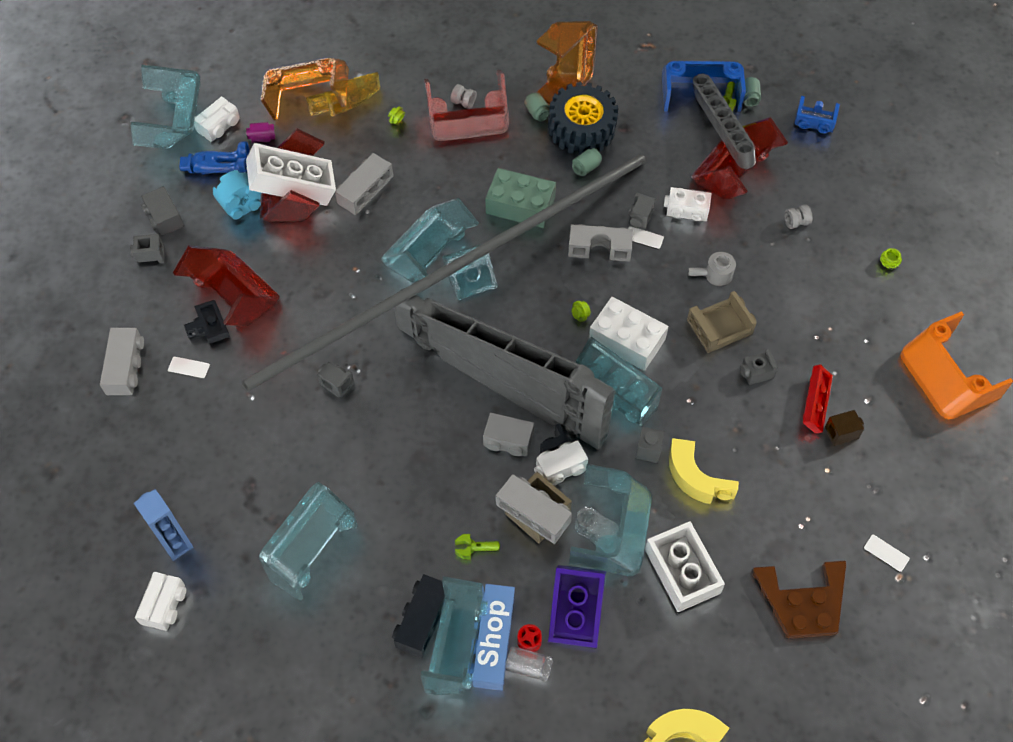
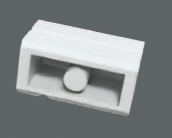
M221 96L193 119L196 131L212 142L216 138H220L228 128L235 126L240 117L236 106Z
M153 572L135 619L141 625L167 631L169 625L174 624L176 620L178 602H182L186 594V587L183 581L178 577Z

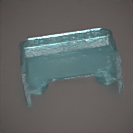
M141 65L143 89L162 91V99L166 103L176 104L172 126L131 122L133 145L167 149L187 137L194 130L201 84L200 75L191 70Z
M459 198L435 205L428 209L381 257V260L387 267L410 282H417L428 275L426 265L448 242L453 240L459 241L464 237L466 229L477 226L479 222Z
M587 464L584 484L610 488L615 493L625 495L618 537L604 535L599 538L595 551L571 546L569 565L603 570L626 576L636 575L642 566L652 493L647 487L623 470Z
M320 482L315 483L260 553L259 560L269 580L301 601L303 595L300 589L306 587L311 579L309 566L337 530L342 532L345 529L349 530L351 527L356 529L358 526L354 511L329 488Z
M443 576L442 583L445 601L429 672L422 670L421 679L427 694H465L466 689L470 690L473 674L469 673L481 615L486 616L488 601H484L483 583Z

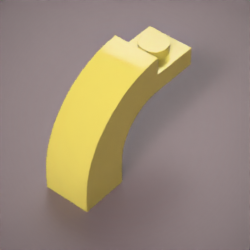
M672 438L669 451V468L674 481L683 492L693 499L707 504H711L713 496L721 500L735 499L739 481L707 476L699 470L695 463V441Z
M679 709L670 711L657 718L648 727L646 732L653 739L651 740L648 737L644 742H668L679 737L688 738L695 742H720L730 728L706 712L695 709Z

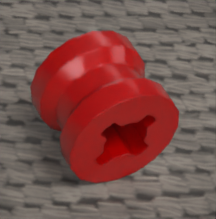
M532 624L521 627L517 635L519 649L526 654H533L540 649L542 643L540 629Z

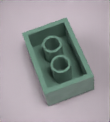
M498 168L485 198L486 214L522 222L553 204L556 182ZM547 220L536 226L544 228Z

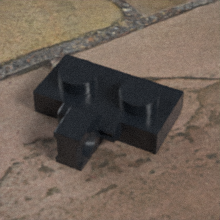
M215 300L194 306L198 317L193 322L184 324L188 338L206 335L209 344L230 337Z

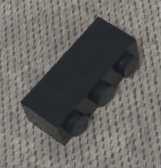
M423 574L420 581L417 580L412 590L414 596L410 603L407 602L402 612V616H404L401 625H396L392 634L396 648L423 658L451 594L449 583Z

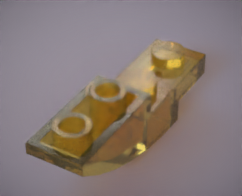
M378 72L342 81V88L306 97L310 116L327 111L330 112L331 116H334L360 105L380 89Z

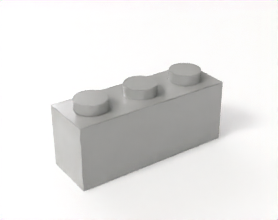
M372 153L356 171L349 175V178L343 184L336 188L337 204L357 215L394 177L392 164Z
M110 328L100 386L106 395H133V389L137 386L138 382L137 368L141 365L140 349L144 347V338L139 334L137 328Z
M512 474L496 494V505L553 544L558 541L571 523L572 513L566 505L562 503L557 504L550 499L546 492L536 490L523 477L518 478Z

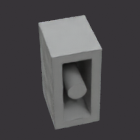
M490 413L483 435V445L493 451L502 450L514 456H527L534 434V423Z

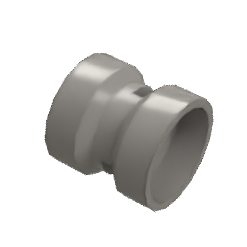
M457 84L452 91L451 102L455 104L460 103L463 107L470 109L476 100L477 93L475 90H467L464 86Z
M808 205L799 206L798 209L790 208L785 211V221L789 229L812 223V212Z

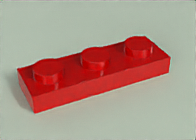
M821 364L813 366L803 415V423L815 434L822 433L824 429L833 375Z

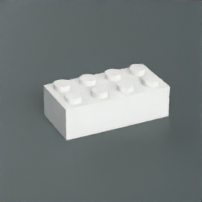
M257 143L253 144L246 159L249 190L325 206L328 205L336 191L331 160Z

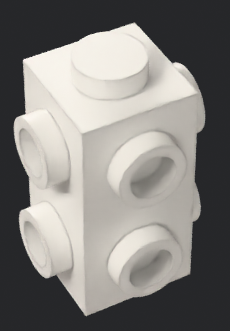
M671 187L670 195H665L664 207H667L666 216L707 221L711 193Z
M578 440L572 443L566 442L554 451L541 453L536 458L534 471L535 473H540L551 484L557 485L569 476H578L585 472L588 466V457Z

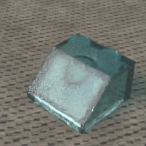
M482 244L442 256L444 265ZM489 253L448 276L458 300L498 287Z

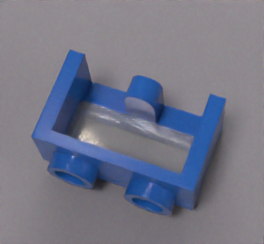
M801 96L794 124L798 125L801 129L813 128L818 129L820 133H833L840 104L836 103L834 111L829 112L822 110V101H816L814 108L803 106L805 96Z

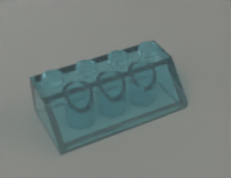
M590 337L575 363L587 366L594 373L595 378L615 389L613 409L619 410L630 422L637 423L642 427L658 409L662 387L596 339Z

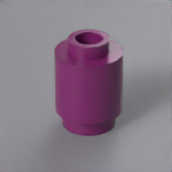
M268 122L250 123V127L246 128L247 140L251 139L252 143L271 142V140L275 139L274 124H269Z

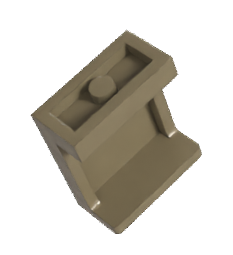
M735 291L730 293L727 300L700 310L698 306L690 308L687 317L688 323L708 353L752 335L756 326L755 316L748 311L743 298L739 297Z

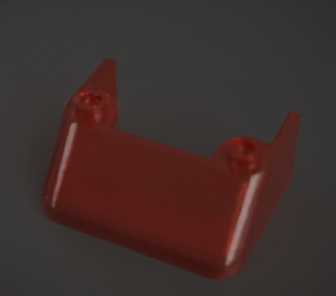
M497 70L499 90L487 93L485 96V107L449 112L447 111L446 102L442 98H431L430 82L428 79H424L433 137L438 141H447L505 133L509 128V116L504 73L501 70Z
M771 117L742 126L754 144L756 161L759 160L761 162L765 160L773 148L784 146L788 143ZM722 140L691 176L697 185L722 199H732L735 196L748 192L739 179L747 169L740 168Z
M296 128L277 148L314 156L324 145L325 141ZM292 190L284 197L262 193L260 219L267 222H302L320 206V203Z
M188 245L173 271L175 276L191 277L194 280L193 283L200 288H213L232 307L223 321L225 325L248 326L274 307L280 298L278 293L235 253L226 249Z

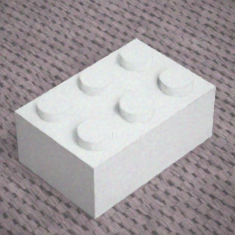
M611 297L590 326L588 341L645 371L666 340L669 326Z
M691 521L647 539L645 551L677 612H681L721 594L725 583Z

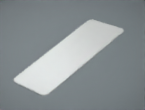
M629 226L628 229H633L632 241L660 249L664 236Z
M173 357L168 371L205 378L210 364Z
M872 535L864 546V549L902 572L910 559L875 535Z

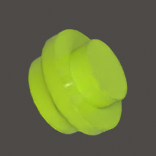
M394 107L388 115L390 118L389 123L398 125L405 116L402 107Z
M889 248L881 254L880 261L887 268H897L902 262L901 253L897 249Z
M585 301L573 303L571 309L573 317L580 322L586 321L587 317L591 314L589 305Z

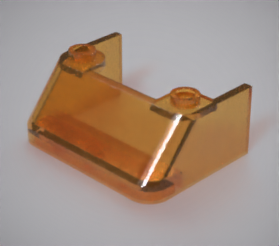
M591 21L556 22L537 40L538 45L557 55V63L554 66H550L547 70V83L537 91L549 105L554 94L558 95L559 89L563 88L566 90V86L571 83L573 87H576L577 82H582V86H585L592 78L595 66L598 26Z
M324 58L270 69L263 78L261 102L273 120H277L282 90L330 81V88L341 107H346L349 68L344 60Z

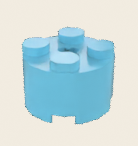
M238 170L228 172L220 178L221 183L217 188H213V196L224 211L233 219H240L243 215L257 210L261 205V192L249 190L248 174L246 172L239 173Z

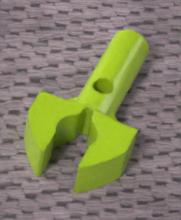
M730 81L727 84L723 98L733 111L737 100L732 99L735 83Z
M462 534L455 540V545L466 544L468 546L466 549H455V554L464 560L471 559V554L475 551H498L500 549L499 541L475 542L471 539L470 534Z

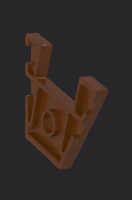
M846 561L824 562L822 567L826 587L779 590L775 566L755 567L752 569V575L759 582L762 588L761 591L771 604L773 613L787 639L837 635L840 623Z

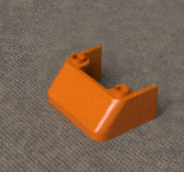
M962 311L932 323L906 344L900 354L901 360L935 409L946 419L957 418L1001 399L1013 383L1012 378H1009L992 386L988 379L982 375H972L966 378L942 345V343L949 340L951 334L963 318L964 314Z

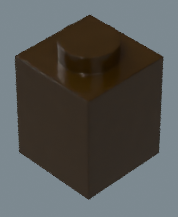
M852 410L830 416L825 429L833 445L836 446L859 439L864 431V422L861 417H858L856 411Z

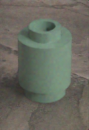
M748 77L745 79L746 93L743 102L748 107H754L761 100L760 81L757 78Z
M540 93L529 94L524 105L534 119L540 122L546 120L549 117V105Z
M595 148L587 149L573 159L572 168L574 172L581 176L587 175L600 165L602 161L601 154Z

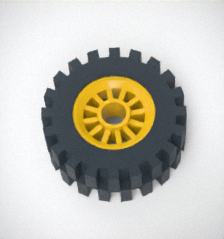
M577 82L576 87H573L571 83L566 86V90L563 88L559 89L558 95L554 94L549 108L548 133L550 136H553L552 141L555 144L560 142L559 148L562 150L566 147L569 148L568 153L573 154L574 150L579 151L578 155L587 149L595 148L600 152L604 149V145L608 147L611 139L613 140L619 114L618 105H615V98H610L608 90L602 92L601 86L597 85L596 88H593L592 83L588 82L587 86H582V82Z

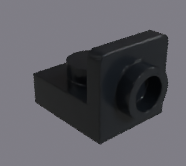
M559 423L555 425V438L549 437L540 444V454L545 451H554L562 444L571 441L568 431L562 429Z

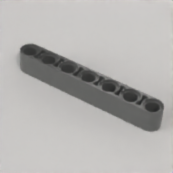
M707 74L696 75L693 78L695 98L737 165L743 169L753 167L756 163L753 142L710 76Z

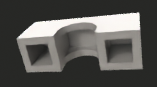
M571 224L568 257L589 258V252L593 247L604 246L610 252L609 260L630 262L633 229Z

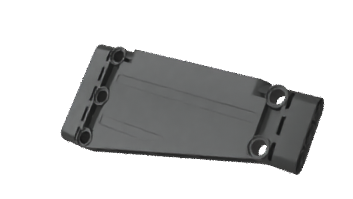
M415 295L394 307L398 329L415 338L417 344L423 349H433L442 360L548 424L555 426L559 423L562 429L568 431L570 438L575 439L579 437L597 450L605 442L609 432L615 389L595 378L594 373L587 366L577 364L443 306L430 298L423 300Z

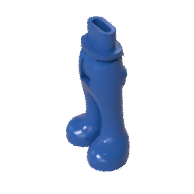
M240 142L237 150L232 152L202 151L195 153L194 156L192 153H189L188 156L180 157V171H189V173L193 174L201 173L202 175L228 173L234 170H238L239 173H247L246 159L250 152L248 142Z

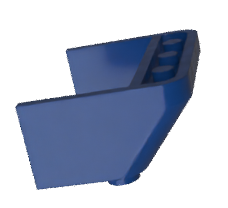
M672 61L663 67L664 111H668L671 82L693 83V78L696 75L707 74L714 83H728L730 81L735 83L737 112H741L746 86L744 68L740 63L726 61Z

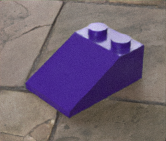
M564 565L556 567L548 642L597 648L606 571Z

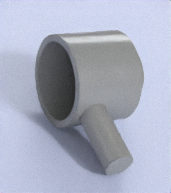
M716 252L710 256L707 267L688 268V276H706L711 284L725 286L732 280L736 261L732 255L726 252Z

